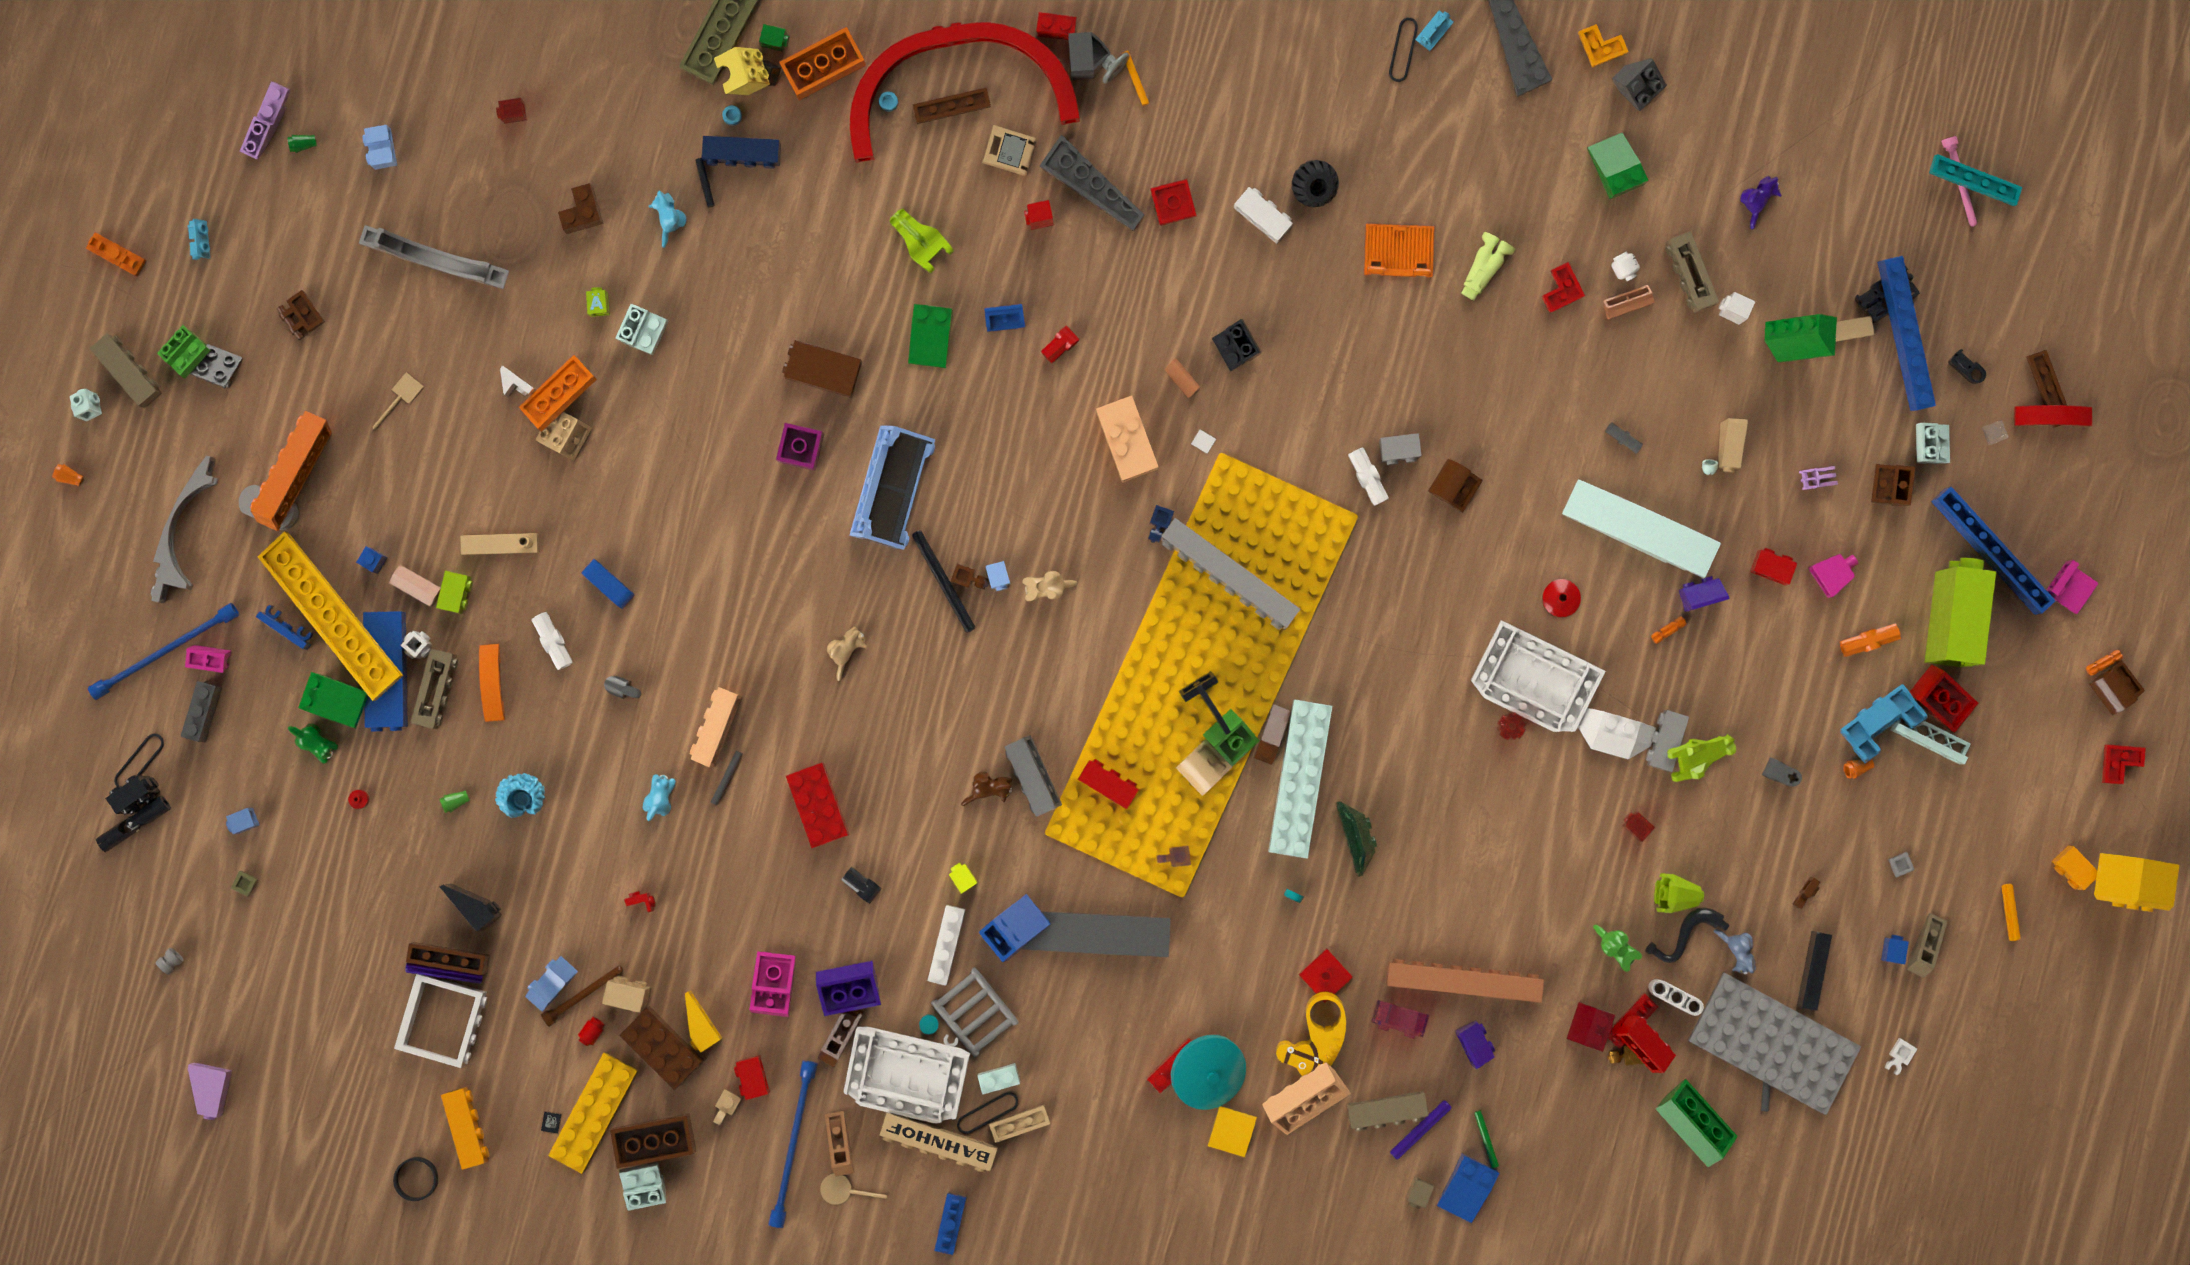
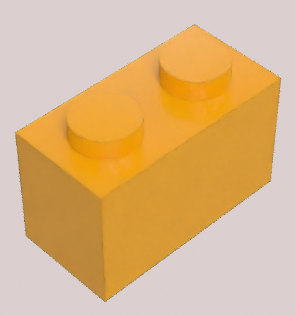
M2067 846L2051 861L2055 865L2054 869L2060 875H2065L2068 879V884L2075 890H2085L2097 878L2096 868L2074 846Z

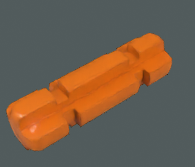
M1682 616L1675 619V622L1669 623L1661 628L1659 632L1657 631L1652 634V640L1656 644L1661 642L1663 638H1667L1678 631V628L1681 629L1686 626V620Z
M2115 650L2110 655H2106L2093 664L2086 666V671L2090 676L2095 675L2099 671L2113 665L2114 662L2122 660L2123 655L2119 650Z

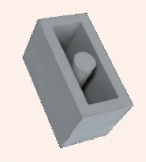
M1419 433L1379 439L1382 463L1386 462L1387 465H1395L1400 460H1405L1406 463L1417 462V458L1421 457Z

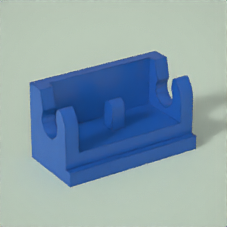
M1022 304L984 308L987 332L1025 328Z

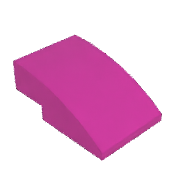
M757 951L749 1008L751 1013L789 1017L796 956Z

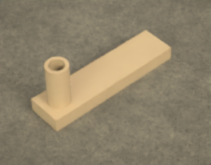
M1871 316L1837 322L1836 342L1875 335Z
M538 533L460 536L461 555L539 553Z

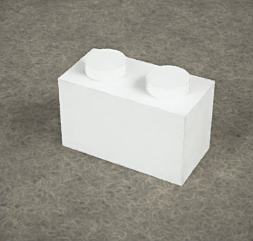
M1734 292L1730 296L1727 295L1721 301L1718 308L1721 310L1719 316L1740 325L1748 319L1755 301Z

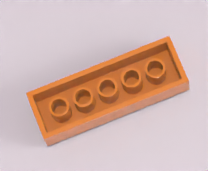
M307 411L297 419V427L294 432L289 434L286 447L280 450L276 465H272L270 468V476L266 482L262 483L259 496L253 499L250 506V511L258 523L276 531H279L332 434L327 420Z

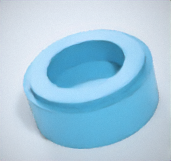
M893 92L882 93L879 97L880 107L886 112L895 110L898 106L897 96Z
M730 105L723 110L722 117L728 125L734 126L740 123L742 113L738 107Z

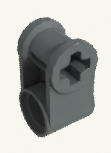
M1771 757L1762 773L1763 776L1786 786H1797L1802 780V775L1798 770ZM1794 773L1793 777L1796 778L1795 781L1789 782L1790 779L1788 778V775H1792Z

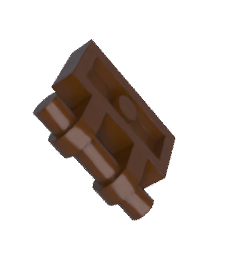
M303 290L286 300L290 308L286 310L283 305L277 308V311L280 313L279 317L287 323L290 328L289 331L298 340L304 338V334L301 332L304 327L310 333L325 322ZM293 314H296L300 320L298 323H295L292 319Z

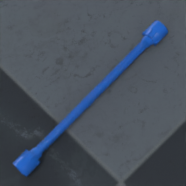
M229 603L217 610L218 614L208 620V622L201 624L199 627L191 630V632L184 634L182 637L174 640V642L169 643L114 677L105 681L101 679L88 687L90 695L95 700L110 692L109 689L115 683L117 684L132 675V673L134 674V672L139 671L149 665V663L151 664V662L156 661L166 655V653L217 625V623H228L238 617V610L232 603Z
M802 1060L799 1076L802 1077L801 1081L803 1084H801L802 1089H800L801 1094H799L798 1106L796 1108L794 1128H792L788 1155L780 1186L781 1189L779 1191L780 1194L778 1196L779 1199L775 1209L771 1210L768 1223L772 1227L784 1228L786 1211H784L785 1207L783 1204H785L784 1199H786L785 1194H787L789 1177L791 1175L792 1160H794L793 1155H795L799 1128L807 1097L806 1094L808 1092L807 1089L811 1079L815 1078L818 1064L816 1062Z

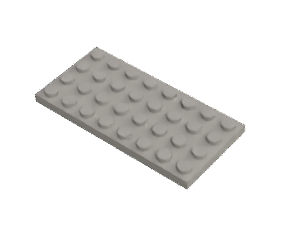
M1724 972L1688 1039L1694 1045L1824 1115H1827L1861 1048L1860 1045Z

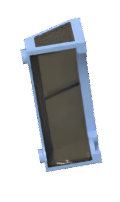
M880 426L849 536L896 549H905L909 543V536L907 531H905L925 458L934 453L935 439L896 426Z

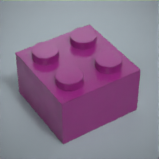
M785 423L776 461L816 471L824 433L819 430Z

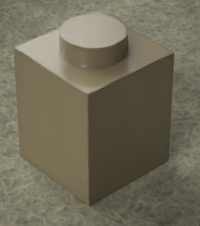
M1414 1177L1406 1195V1200L1409 1201L1408 1205L1416 1209H1420V1206L1426 1208L1434 1186L1431 1183Z

